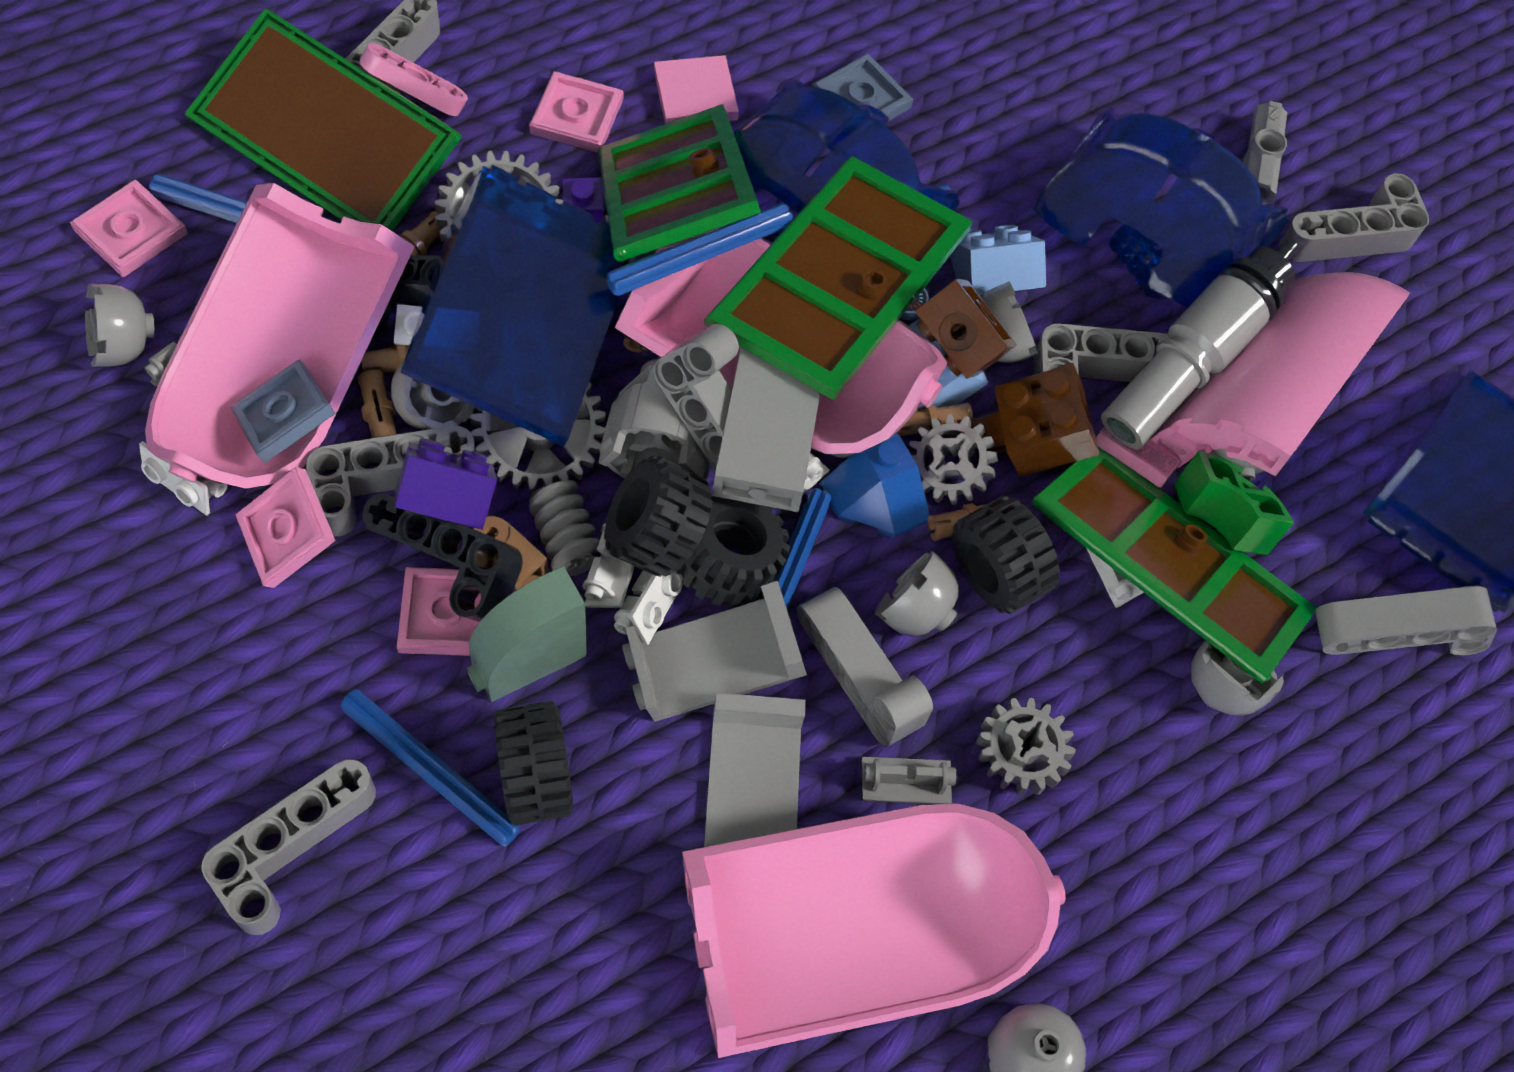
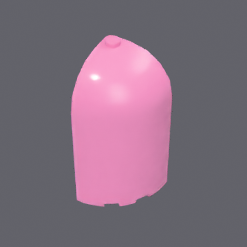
M275 183L256 185L161 376L150 404L145 428L147 449L157 458L172 464L168 472L192 483L195 482L197 476L246 489L274 484L294 467L303 468L307 463L310 453L317 449L325 439L335 415L264 463L256 455L230 407L300 359L312 374L334 412L337 413L415 246L381 224L359 222L347 217H343L341 223H336L321 217L324 211L323 208L301 199Z
M707 231V232H704V233H702V234H699V235L690 237V238H688V240L693 239V238H695V237H698V236H700V235H703V234H705V233H708V232H710V231ZM762 237L632 290L615 328L660 357L664 356L683 340L707 328L704 323L705 317L772 243ZM898 320L835 400L820 393L811 448L825 454L860 453L891 438L906 424L921 404L930 407L937 398L942 388V384L937 381L947 365V361L941 352L920 333ZM739 346L737 355L719 370L731 390L733 389L741 346Z
M1353 272L1326 273L1295 279L1294 283L1285 291V302L1276 311L1274 318L1268 321L1223 372L1216 375L1209 374V382L1204 387L1195 389L1150 440L1181 460L1177 468H1180L1192 459L1198 451L1211 453L1212 450L1223 449L1226 450L1227 457L1247 461L1276 476L1399 310L1410 292L1381 278Z
M958 803L919 805L682 852L687 898L692 909L696 930L693 931L698 966L699 968L708 966V968L703 969L707 994L705 1002L718 1058L956 1007L995 994L1024 976L1048 951L1058 926L1060 905L1065 903V890L1060 877L1052 875L1045 858L1023 830L993 812Z

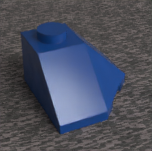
M898 433L860 453H854L819 483L822 491L830 493V506L839 520L851 524L857 521L878 528V533L890 537H896L928 523V516L930 515L918 466Z

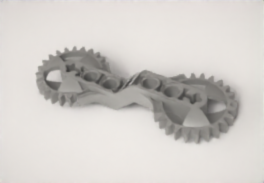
M488 151L486 162H481L476 155H472V167L469 168L462 162L458 163L460 176L449 172L446 174L449 186H439L438 188L439 196L442 199L435 200L436 212L440 213L435 216L436 226L443 228L439 231L441 242L450 241L448 244L450 255L461 252L460 256L485 257L489 260L503 286L509 282H516L522 286V289L517 292L506 291L503 302L495 308L503 343V352L497 368L481 385V393L487 400L475 398L474 400L475 408L481 413L470 415V421L472 425L480 427L471 431L474 441L482 442L475 448V451L485 456L489 455L486 463L493 464L494 468L499 467L497 481L502 482L510 475L513 477V490H517L524 481L528 482L529 492L533 494L538 483H543L546 486L552 484L553 481L568 480V475L570 474L578 480L583 479V471L580 465L593 468L595 460L589 453L601 454V443L595 439H603L605 428L598 426V424L605 421L606 415L605 412L594 411L600 406V396L587 397L591 392L592 384L588 382L578 386L580 371L561 361L547 344L543 321L535 296L534 283L536 275L542 265L554 254V244L551 241H560L561 231L558 228L564 227V215L559 214L563 212L564 202L557 199L559 197L558 185L549 186L551 183V174L549 172L538 176L539 163L535 162L528 168L525 167L524 155H520L514 163L510 162L508 151H504L501 160H495L492 151ZM511 174L520 177L515 194L511 190L504 188ZM475 178L488 189L483 194L481 200L478 199L468 185V182ZM497 211H503L505 226H498ZM525 234L527 235V237L529 238V240H530L531 243L533 244V245H532L531 247H529L528 249H527ZM483 239L486 254L479 252ZM502 246H511L516 251L510 255H502L497 252V249ZM524 342L532 344L536 349L530 354L523 355L514 348ZM536 381L543 388L538 393L528 394L521 389V386L525 382ZM553 383L560 385L557 395H555ZM509 388L513 405L504 394ZM539 409L541 424L544 427L543 432H536L533 426V411ZM557 439L574 460L568 466H565L550 450L556 444ZM524 447L534 451L526 472L517 469Z

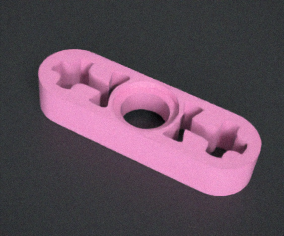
M369 43L359 61L360 65L370 74L448 115L458 116L468 100L467 95L456 85L379 44Z

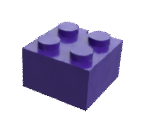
M420 439L419 444L409 442L395 490V507L483 530L497 482L493 464L486 463L488 457L468 450H462L461 456L445 452V445L428 439Z

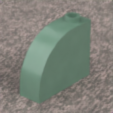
M564 566L533 580L496 605L473 631L469 641L472 665L467 667L466 670L476 691L479 692L485 689L491 702L587 657L585 603Z

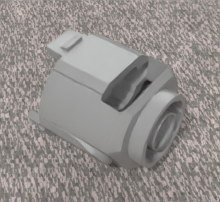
M659 359L651 360L642 366L640 374L619 393L618 398L612 403L600 447L599 464L608 466L616 474L626 478L639 462L655 455L657 457L661 456L707 479L711 464L654 377V364Z

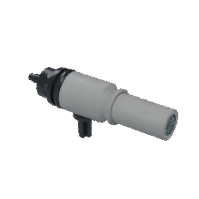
M1288 240L1277 251L1266 246H1257L1246 257L1234 259L1227 268L1218 273L1217 278L1210 283L1170 326L1168 332L1169 340L1165 339L1157 345L1156 355L1101 413L1102 423L1113 437L1129 448H1141L1195 389H1200L1209 382V374L1216 375L1227 368L1268 321L1274 318L1276 311L1284 304L1285 291L1295 280V272L1289 260L1298 249V243L1295 240Z

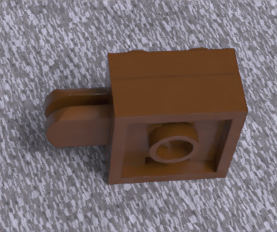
M955 279L915 311L921 319L917 326L931 343L937 340L946 351L943 357L947 361V366L957 377L960 374H963L966 379L978 376L1017 346L968 280Z
M1074 363L996 386L995 392L999 412L970 420L971 429L980 423L984 426L985 433L982 438L992 436L994 446L987 451L996 452V454L1007 451L1020 477L1100 455L1085 389ZM976 448L974 454L979 458V450Z

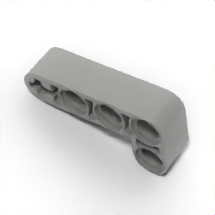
M404 0L346 60L401 95L400 89L367 72L360 65L359 61L369 43H376L414 63L440 35L437 1Z
M1394 173L1385 178L1367 207L1298 214L1294 217L1281 238L1279 247L1288 240H1295L1298 243V249L1290 259L1294 262L1404 252L1413 246L1429 223V215L1413 180L1406 175Z
M721 324L711 325L683 340L655 362L653 368L657 383L715 472L732 394L731 388L719 370L732 360L739 350L735 334Z
M1052 324L1043 331L1036 347L1038 354L1033 356V375L1074 363L1079 377L1131 382L1156 355L1157 345L1165 339L1169 340V337L1165 333Z
M448 426L328 445L315 449L307 458V473L333 536L346 535L356 525L357 514L354 496L396 489L409 442L419 444L420 439L436 441L445 445V452L461 456L462 450L476 452L472 433L461 426ZM369 464H380L376 468L365 469V467ZM336 470L332 475L322 476L326 471ZM343 507L339 512L326 513L330 508Z
M1480 586L1338 601L1324 604L1318 607L1315 612L1323 652L1331 655L1443 643L1449 644L1450 653L1453 655H1472L1487 650L1497 632L1488 591Z
M833 587L797 607L798 619L806 634L882 746L887 748L925 726L933 710L932 699L926 687L913 675L905 680L901 679L839 588Z
M344 760L335 764L212 847L205 854L201 869L204 878L231 918L246 933L263 935L271 931L277 925L280 918L279 903L264 880L372 805L376 797V788L367 767L356 760ZM352 781L359 788L351 792L350 789L345 788V785ZM332 794L335 802L337 801L338 803L334 807H332L327 797ZM313 806L323 808L321 815L312 822L301 821V816L306 809ZM271 834L281 835L280 843L274 849L269 851L260 850V844L266 836ZM239 862V869L233 877L226 880L218 879V874L225 864ZM255 899L265 900L264 909L259 915L253 918L243 917L244 909L250 901Z

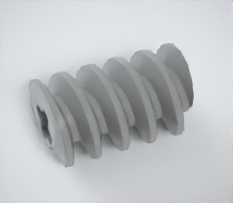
M565 480L548 484L536 490L529 498V509L531 515L535 517V526L540 531L541 542L546 546L547 558L552 561V571L564 566L569 576H575L591 569L593 559L597 557L593 554L598 551L597 547L600 540L591 538L595 534V528L592 524L586 523L590 515L587 510L581 509L584 505L583 497L575 495L578 491L577 483L572 480Z

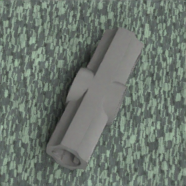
M1269 101L1265 104H1258L1254 110L1249 146L1243 158L1245 173L1241 194L1246 197L1248 203L1261 205L1265 202H1272L1276 196L1281 156L1287 147V139L1284 136L1287 111L1283 109L1282 103Z

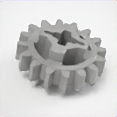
M948 414L946 424L942 425L936 418L931 419L933 429L928 431L920 427L918 431L922 438L921 442L910 441L909 444L911 449L917 453L912 455L918 466L920 478L923 480L924 494L929 493L933 489V498L938 503L943 499L944 495L949 496L952 505L957 504L958 495L964 494L968 501H972L973 494L971 490L976 487L978 490L985 492L987 488L982 479L984 477H995L994 469L988 466V464L998 461L996 452L987 451L994 446L992 436L982 438L985 429L981 423L971 429V421L968 416H965L960 424L955 422L953 414ZM948 435H958L956 438H942ZM978 448L980 456L978 466L975 469L970 462V457L975 453V449ZM930 450L934 455V461L929 466L930 470L927 472L925 462L927 452ZM948 454L952 457L958 455L960 462L956 465L951 461L946 463L944 458ZM948 480L963 481L957 484H945Z
M1013 698L1007 705V710L999 704L993 710L992 717L987 716L981 728L985 732L980 733L976 744L986 748L981 751L978 760L980 762L990 761L992 766L986 773L988 777L997 774L1003 777L1000 788L1005 789L1011 782L1016 784L1017 795H1022L1028 786H1031L1033 792L1039 795L1045 789V783L1053 789L1061 780L1059 775L1065 776L1070 770L1071 765L1066 760H1070L1073 757L1076 749L1065 744L1071 740L1074 734L1073 731L1061 730L1060 726L1065 720L1063 715L1054 719L1049 716L1051 705L1046 704L1042 710L1035 709L1034 698H1029L1025 706L1021 707L1017 699ZM1028 736H1031L1032 739L1029 742L1030 747L1028 751H1026L1023 757H1020L1023 742L1026 741ZM1034 769L1036 772H1026L1023 770Z

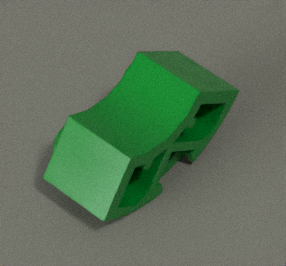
M1198 451L1174 483L1185 514L1200 518L1215 527L1226 538L1232 550L1268 555L1294 524L1285 506L1266 485L1260 490L1240 474L1244 469L1219 456Z

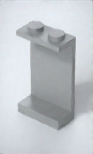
M742 347L716 467L712 496L798 512L804 490L820 392Z
M778 581L761 586L765 599L655 632L649 645H644L634 625L626 627L629 643L622 645L629 669H636L639 683L633 685V691L640 711L647 709L656 722L714 704L716 693L744 695L806 676L805 667Z
M716 693L713 709L704 847L797 829L801 727L805 718V700Z

